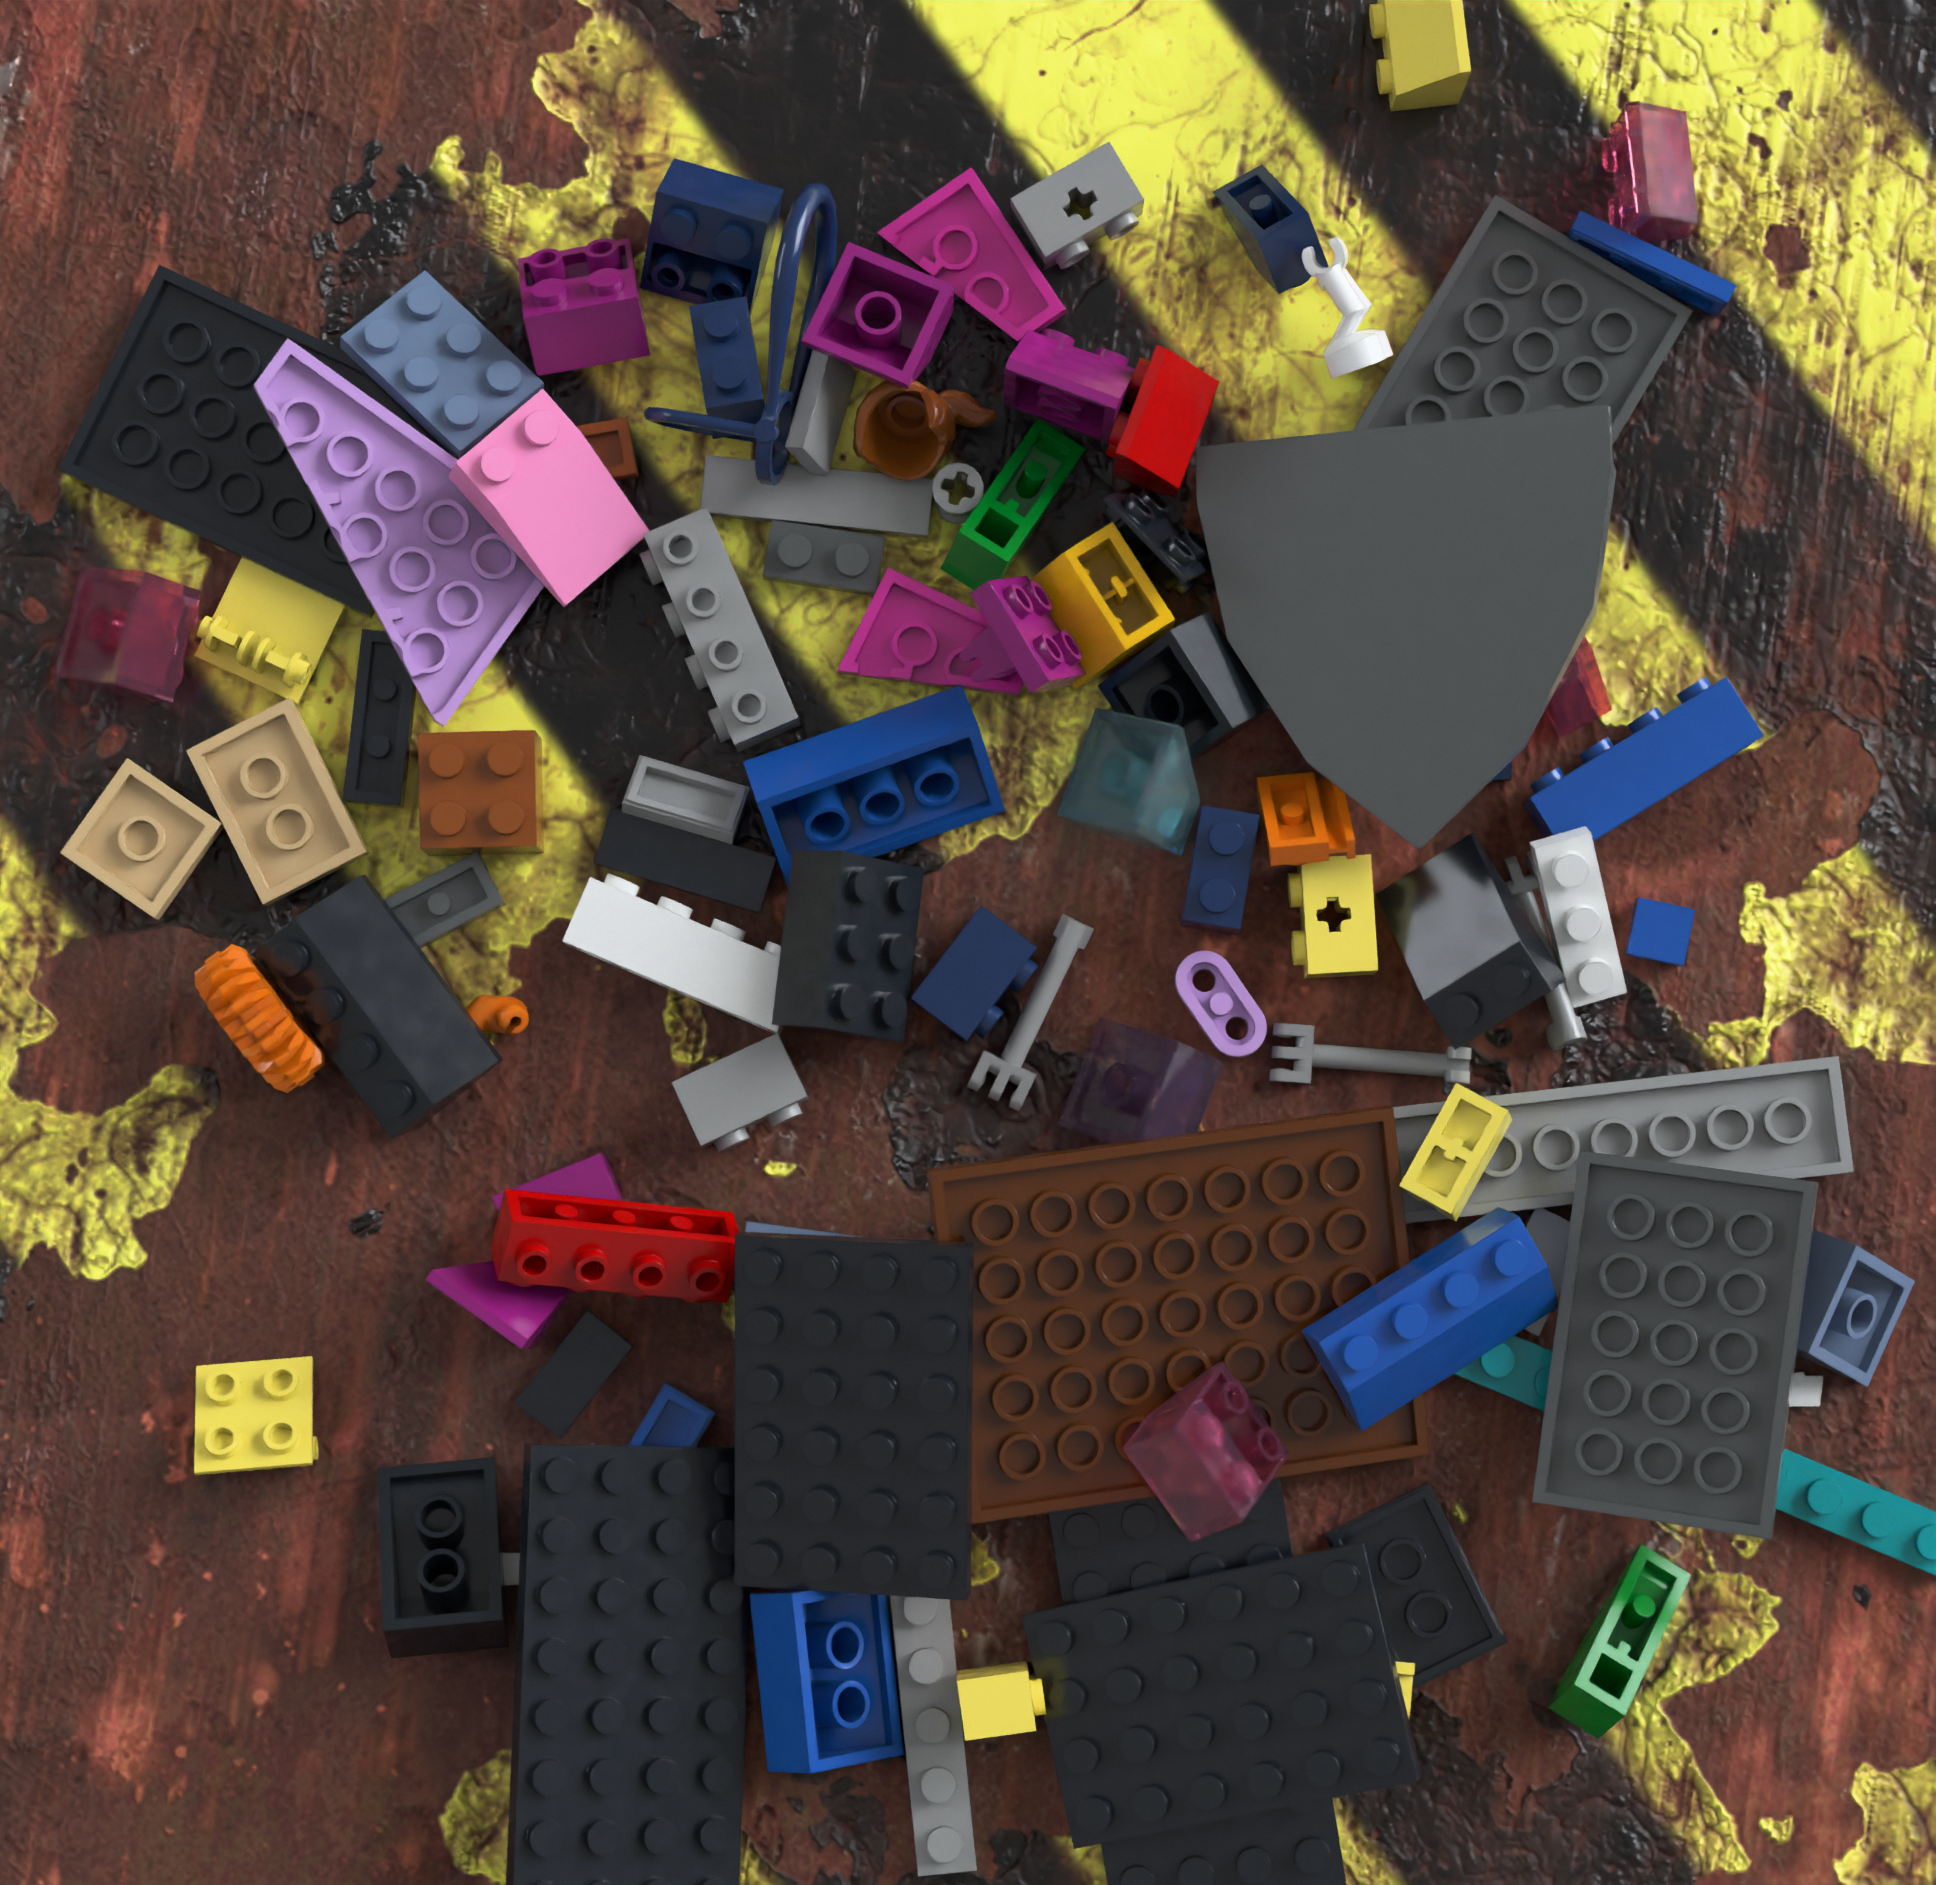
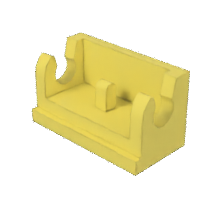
M1456 1083L1399 1186L1406 1190L1414 1199L1428 1203L1438 1209L1437 1211L1456 1222L1512 1122L1509 1111Z

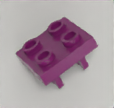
M1027 576L988 580L970 592L989 624L959 655L963 663L971 662L976 658L980 660V668L971 675L975 683L991 678L1001 679L1018 672L1029 692L1036 693L1067 687L1086 675L1079 662L1082 659V652L1078 644L1067 631H1060L1049 613L1052 610L1051 600L1036 581H1030Z

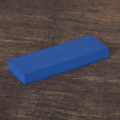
M1583 211L1578 213L1567 235L1568 238L1655 289L1714 317L1719 316L1728 304L1736 287V284Z

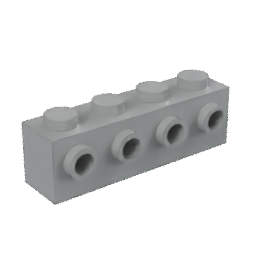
M702 508L644 533L643 535L649 550L639 555L652 585L664 581L672 602L663 605L662 608L675 638L687 634L695 654L684 659L697 689L700 690L709 686L718 707L707 712L720 742L722 743L732 738L737 752H740L800 726L799 717L708 508Z

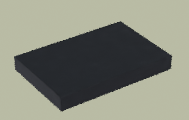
M1426 1482L1323 1533L1330 1548L1362 1541L1368 1542L1395 1661L1415 1663L1412 1690L1508 1643L1430 1483Z

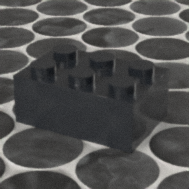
M793 850L772 1025L851 1039L904 1042L925 869L845 851Z

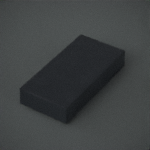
M587 1310L515 1403L561 1439L633 1349L634 1345L590 1310Z

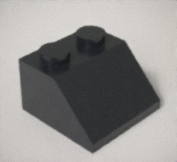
M1210 612L1170 629L1098 685L1159 782L1227 741L1271 709Z

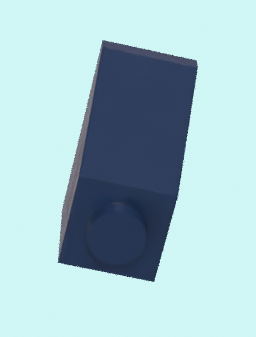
M1263 165L1213 191L1218 205L1254 267L1278 294L1290 288L1303 285L1312 276L1307 272L1302 261V251L1304 248L1312 246L1318 264L1322 267H1329L1309 213Z

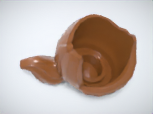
M886 380L871 389L857 409L854 423L853 450L857 457L863 458L868 464L875 466L889 477L903 481L917 480L927 475L942 462L945 455L949 452L953 440H955L957 434L956 426L977 427L995 421V410H989L980 406L966 392L947 389L937 394L934 390H929L918 381H914L909 389H906Z

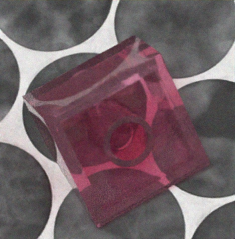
M82 566L53 677L136 698L173 702L175 691L183 678V660L189 637L198 621L197 607L202 591L145 571Z

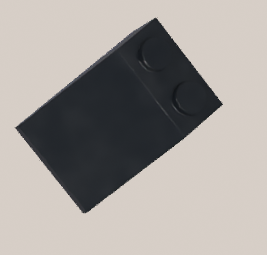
M1474 833L1464 837L1376 894L1419 992L1454 1050L1566 981L1563 973Z
M495 1457L378 1468L383 1632L391 1658L509 1647L507 1599Z

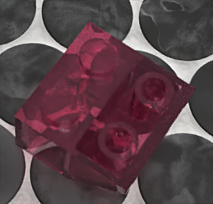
M1639 101L1626 102L1616 122L1611 123L1609 137L1602 140L1605 172H1613L1616 193L1609 194L1608 198L1610 225L1620 228V230L1645 242L1690 238L1699 225L1686 111Z
M1223 1361L1210 1367L1148 1414L1123 1447L1124 1452L1190 1542L1243 1522L1289 1456L1288 1451L1281 1443L1276 1432L1270 1428L1247 1396L1245 1389L1236 1381Z

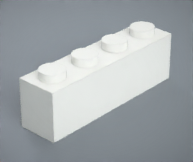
M608 873L604 883L592 877L589 878L562 940L567 946L771 1033H778L780 1035L783 1026L772 1025L781 952L780 945L767 941L764 950L742 942L746 934L745 931L718 919H714L709 928L689 919L693 909L663 896L660 897L657 905L636 897L640 887Z

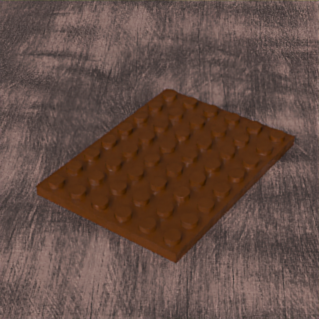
M1386 1105L926 1169L934 1240L974 1242L972 1524L1430 1455L1424 1393L1364 1431L1358 1429L1302 1333V1330L1410 1263L1402 1188L1399 1186L1401 1174L1394 1108Z

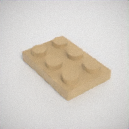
M287 698L186 750L263 905L269 906L370 854L292 699Z

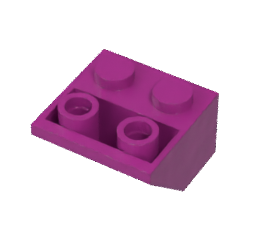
M630 238L620 240L598 239L592 241L587 246L561 251L543 249L533 253L531 256L518 258L523 319L537 376L650 356L646 322Z

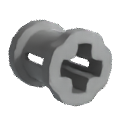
M952 463L939 470L932 486V501L938 510L939 516L949 523H965L984 496L982 477L975 468L964 463ZM957 482L965 483L967 485V495L972 498L962 497L959 505L949 503V492L944 489L954 490Z

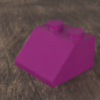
M848 242L801 340L802 345L909 389L931 361L953 314L955 286Z

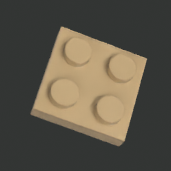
M127 758L60 853L153 918L159 920L219 836L224 826L220 821Z

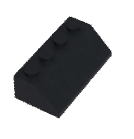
M365 874L357 877L293 918L254 952L392 1139L423 1126L503 1060Z

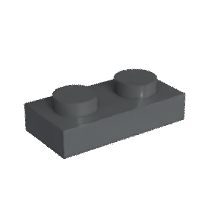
M771 520L763 579L874 596L879 586L886 540L883 536Z
M475 852L384 899L420 949L506 905L479 852Z

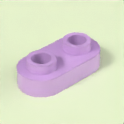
M1198 951L1187 956L1176 971L1175 988L1178 996L1218 1052L1232 1058L1245 1057L1255 1052L1266 1037V1019L1230 964L1221 955L1211 951ZM1199 971L1209 972L1214 978L1213 989L1208 992L1198 991L1193 985L1195 973ZM1238 1018L1245 1022L1247 1034L1243 1039L1234 1040L1227 1035L1226 1024L1230 1019Z

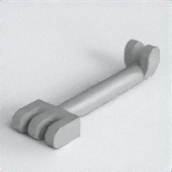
M1525 852L1526 864L1531 874L1524 877L1516 856L1503 859L1509 880L1505 884L1558 966L1534 893L1541 892L1532 852ZM1563 982L1544 995L1553 1023L1546 1028L1547 1039L1552 1051L1564 1048L1565 1045L1571 1043L1578 1044L1588 1039L1581 1018L1575 1015L1565 983Z
M1062 914L1053 933L1057 940L1001 1057L984 1050L969 1080L968 1088L978 1091L984 1084L987 1071L997 1075V1078L988 1097L999 1101L1008 1081L1016 1084L1018 1088L1010 1098L1009 1107L1018 1112L1020 1111L1037 1074L1021 1066L1077 949H1085L1094 928Z
M1273 1023V1035L1280 1038L1296 1037L1295 1047L1272 1046L1271 1058L1294 1060L1293 1071L1285 1068L1270 1069L1269 1081L1309 1085L1311 1084L1312 1067L1438 1076L1444 1077L1445 1082L1470 1083L1469 1063L1472 1048L1459 1047L1454 1050L1453 1047H1447L1446 1054L1314 1044L1315 1026Z

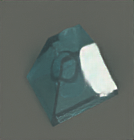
M1095 708L1057 815L1142 847L1181 856L1201 802L1184 728L1173 723Z

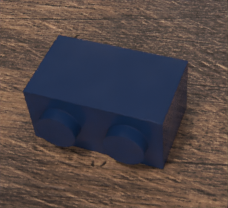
M746 296L689 306L707 415L757 424L761 420L765 400ZM711 430L713 439L735 436L734 434Z
M1205 805L1201 806L1198 813L1180 926L1230 935H1237L1239 933L1260 815Z
M980 906L913 994L911 1002L966 1044L974 1034L983 1040L1004 1013L996 1005L1009 987L1016 993H1019L1039 967L1031 960L1037 951V947L983 906Z

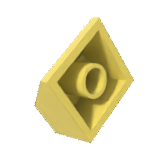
M1377 0V4H1370L1369 17L1372 38H1382L1384 59L1376 61L1378 90L1380 94H1389L1391 111L1459 104L1471 74L1463 1Z

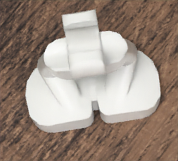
M1339 237L1329 239L1330 247L1335 253L1334 263L1330 267H1322L1318 264L1312 246L1304 248L1302 251V261L1305 269L1310 275L1318 279L1321 290L1327 291L1343 315L1331 342L1323 351L1331 378L1364 368L1393 355L1385 330L1366 329L1356 331L1372 304L1345 269L1348 262V251L1345 243Z

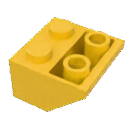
M1113 522L1063 552L1030 579V581H1036L1045 590L1052 603V610L1049 613L1060 631H1067L1074 638L1082 652V659L1079 662L1086 675L1071 684L1075 691L1153 643L1170 629H1173L1175 618Z

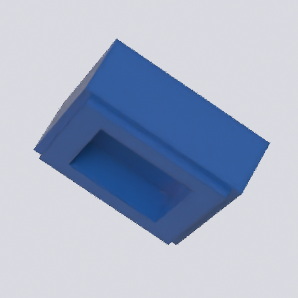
M1641 897L1636 898L1624 955L1676 967L1684 966L1695 909Z

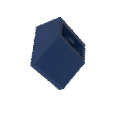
M674 158L656 191L639 288L696 305L746 296L751 316L775 237L784 189Z

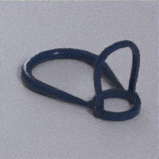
M807 184L801 189L791 205L782 231L771 293L767 398L761 420L755 424L659 407H648L644 411L646 420L662 426L706 435H712L711 430L735 435L724 438L755 442V469L757 479L761 484L775 486L779 484L785 473L790 457V452L785 447L813 350L803 346L801 340L835 270L838 231L836 204L829 188L825 184ZM814 214L815 239L810 286L803 312L789 391L781 390L779 387L795 297L798 267L805 236ZM778 417H779V427L776 425V424H777ZM775 446L774 454L772 457V447Z

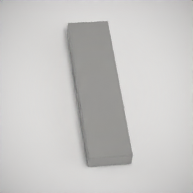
M706 455L700 509L707 507L710 515L714 517L762 522L778 520L831 529L928 539L934 479L919 478L912 481H903L883 473L830 468L828 475L810 474L802 465L787 464L779 484L773 486L761 484L758 481L755 460Z

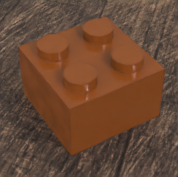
M535 730L418 733L420 849L428 856L471 855L475 852H479L480 855L544 853L542 739Z

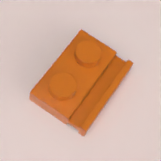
M1314 772L1257 777V797L1271 866H1299L1311 862L1329 861V854L1345 852L1347 859L1356 858L1354 832L1346 796L1342 790L1326 778L1315 779Z

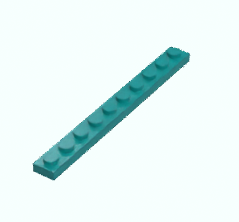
M1512 1336L1454 1374L1544 1412L1552 1351L1517 1336ZM1784 1449L1776 1504L1777 1510L1936 1576L1935 1511Z

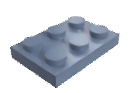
M426 271L419 274L340 337V348L457 460L470 451L541 389H544V382Z

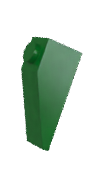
M1037 419L959 530L940 569L973 590L988 580L1003 579L1083 456L1086 448L1040 419Z
M1641 1544L1634 1552L1571 1659L1548 1708L1598 1739L1626 1715L1691 1574Z

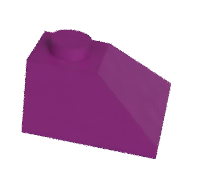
M493 1261L433 1269L425 1279L521 1349L535 1347L574 1292L566 1287L546 1285L520 1287L509 1282L498 1281Z

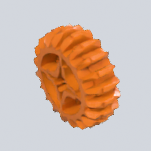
M233 944L222 952L217 951L204 961L206 964L194 972L195 987L200 992V996L207 1004L208 1009L219 1022L218 1024L225 1030L231 1041L253 1065L255 1070L263 1076L266 1082L270 1083L274 1089L289 1093L298 1085L302 1087L315 1077L314 1073L325 1065L324 1050L289 999L265 969L259 965L256 959L246 949Z

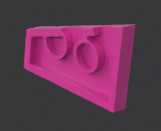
M972 168L966 170L877 232L931 276L954 285V293L1018 343L1028 330L1038 333L1068 312Z
M887 568L838 668V674L948 688L962 685L964 690L1019 696L1025 684L1018 672L1001 679L991 678L975 683L971 675L980 668V660L976 658L971 662L963 663L959 655L989 625L982 612L890 568Z

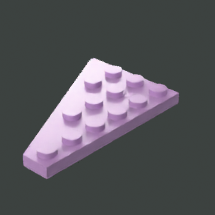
M287 338L255 382L254 390L433 721L444 727L544 585L448 478L455 462L458 461L455 457Z

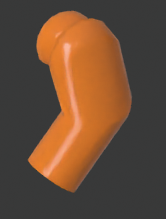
M481 995L476 997L465 1008L482 1032L517 1035L528 1026L529 1015L527 1007L522 1001L512 996Z

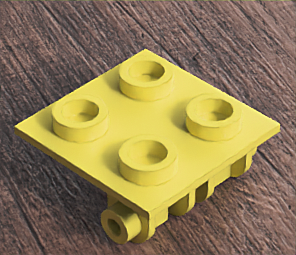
M241 558L213 617L205 616L198 628L197 637L202 638L194 656L283 698H290L294 703L299 704L346 606L247 559Z
M312 1356L196 1366L195 1475L262 1469L270 1470L273 1468L297 1466L306 1467L313 1465V1460H318V1440L316 1436H313Z

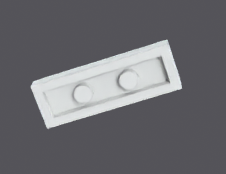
M1584 826L1529 842L1557 963L1566 978L1564 983L1573 1008L1627 993L1591 832Z

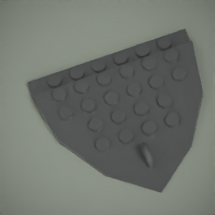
M1610 404L1195 447L1196 501L1228 642L1309 766L1419 851L1525 748L1596 615L1617 472L1613 464Z

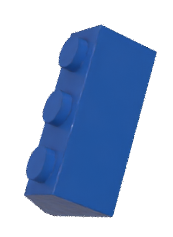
M778 1589L750 1594L768 1772L811 1774L904 1755L887 1595Z

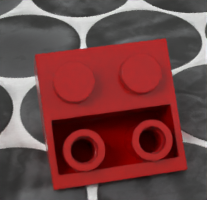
M1156 345L1151 361L1140 357L1128 390L1130 392L1126 401L1133 405L1130 415L1119 412L1108 441L1109 447L1106 455L1115 458L1112 475L1176 499L1214 401L1219 381L1174 352L1159 345Z

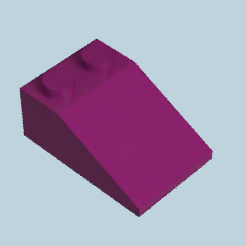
M1044 328L1041 334L1028 330L1009 356L1005 366L1004 406L1108 444L1117 416L1120 411H1124L1130 392L1128 389L1135 369L1127 366L1129 360L1123 355L1108 349L1097 348L1095 354L1074 347L1075 340L1072 337L1053 329Z

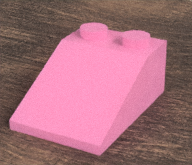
M541 389L455 462L448 475V478L563 607L567 606L645 538L644 533L650 531L582 432L544 389Z

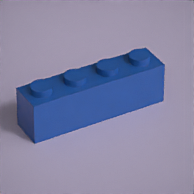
M1707 677L1702 678L1676 695L1681 702L1680 706L1665 715L1661 714L1658 707L1653 708L1628 724L1629 729L1633 733L1628 738L1614 746L1609 737L1579 754L1584 765L1565 776L1560 767L1533 782L1530 787L1535 795L1524 802L1523 806L1543 838L1586 826L1591 832L1594 842L1763 737L1764 734L1729 679L1725 677L1711 685Z

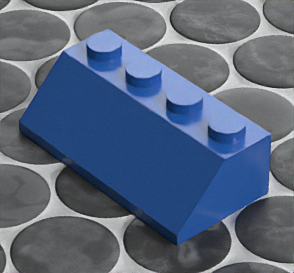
M962 685L743 761L787 887H789L793 850L845 851L874 858L1005 811L978 723Z
M1497 1207L1302 1330V1333L1358 1429L1364 1431L1559 1306L1548 1266L1518 1215Z

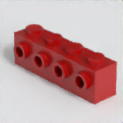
M505 1189L490 1249L497 1280L509 1282L520 1287L546 1285L566 1287L581 1293L598 1290L624 1293L635 1298H645L651 1295L680 1298L690 1303H703L705 1301L727 1303L735 1276V1235L740 1232L734 1213L728 1211Z

